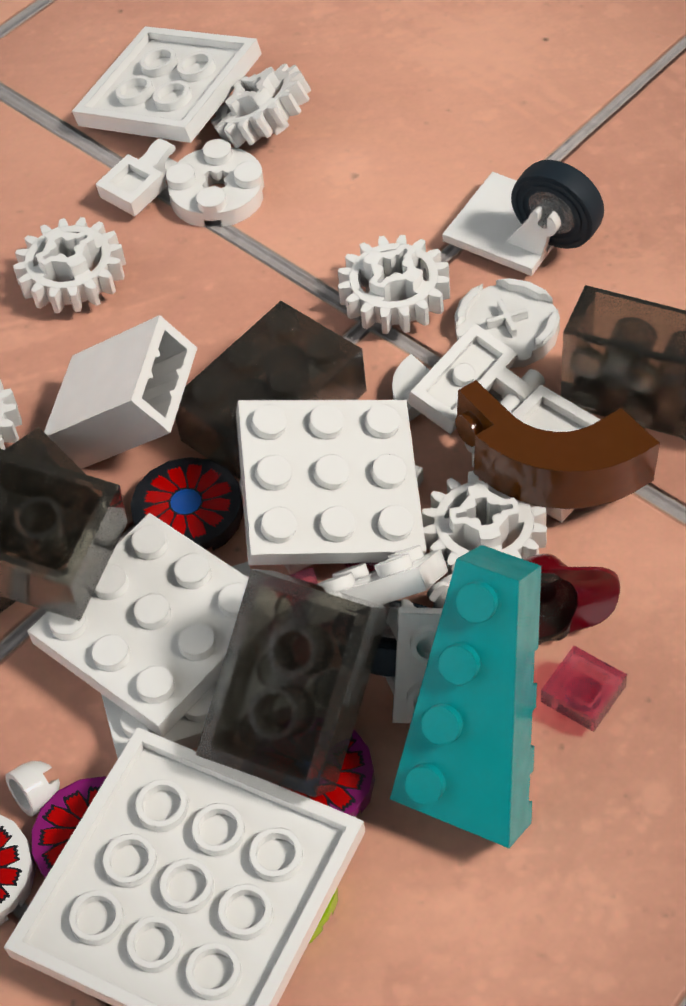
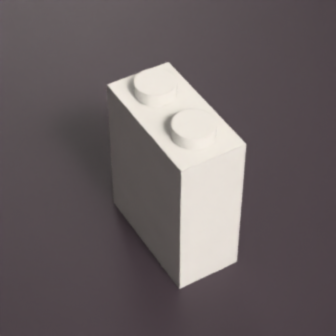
M158 315L72 355L41 439L77 467L83 469L171 433L197 347L162 316Z

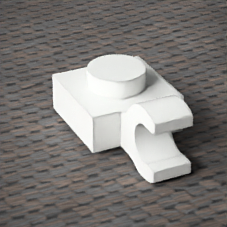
M160 138L150 145L147 152L140 159L127 154L96 183L100 198L134 217L138 215L167 187L165 181L167 180L166 171L170 166L177 163L169 158L176 150L175 145Z

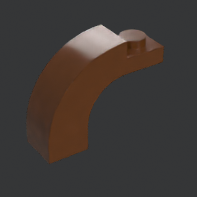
M477 380L458 390L455 425L462 440L471 447L475 446L473 473L495 490L511 498L514 497L525 503L548 508H588L622 499L654 481L660 442L622 408L588 427L575 431L553 432L534 428L517 419Z

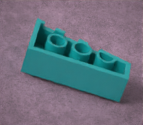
M480 545L456 559L390 800L510 848L532 823V801H529L530 774L534 771L535 746L531 745L532 711L536 708L537 683H534V657L539 641L541 566Z

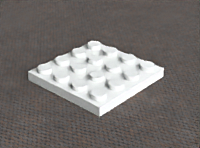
M137 727L5 944L4 949L9 957L112 1006H277L365 834L364 821Z

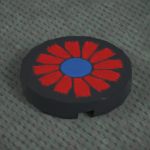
M194 457L171 460L149 471L136 486L130 503L134 527L151 513L204 549L212 547L213 551L225 545L239 529L244 513L239 483L231 472L212 460Z

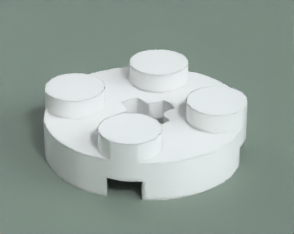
M224 139L208 141L203 146V149L186 155L166 171L169 197L173 211L180 219L194 226L206 227L204 220H220L221 227L237 224L254 214L263 201L262 191L265 186L261 164L253 155L242 149L231 147V144ZM213 184H225V186L222 187V188H219V187H217V186H211V185H213Z

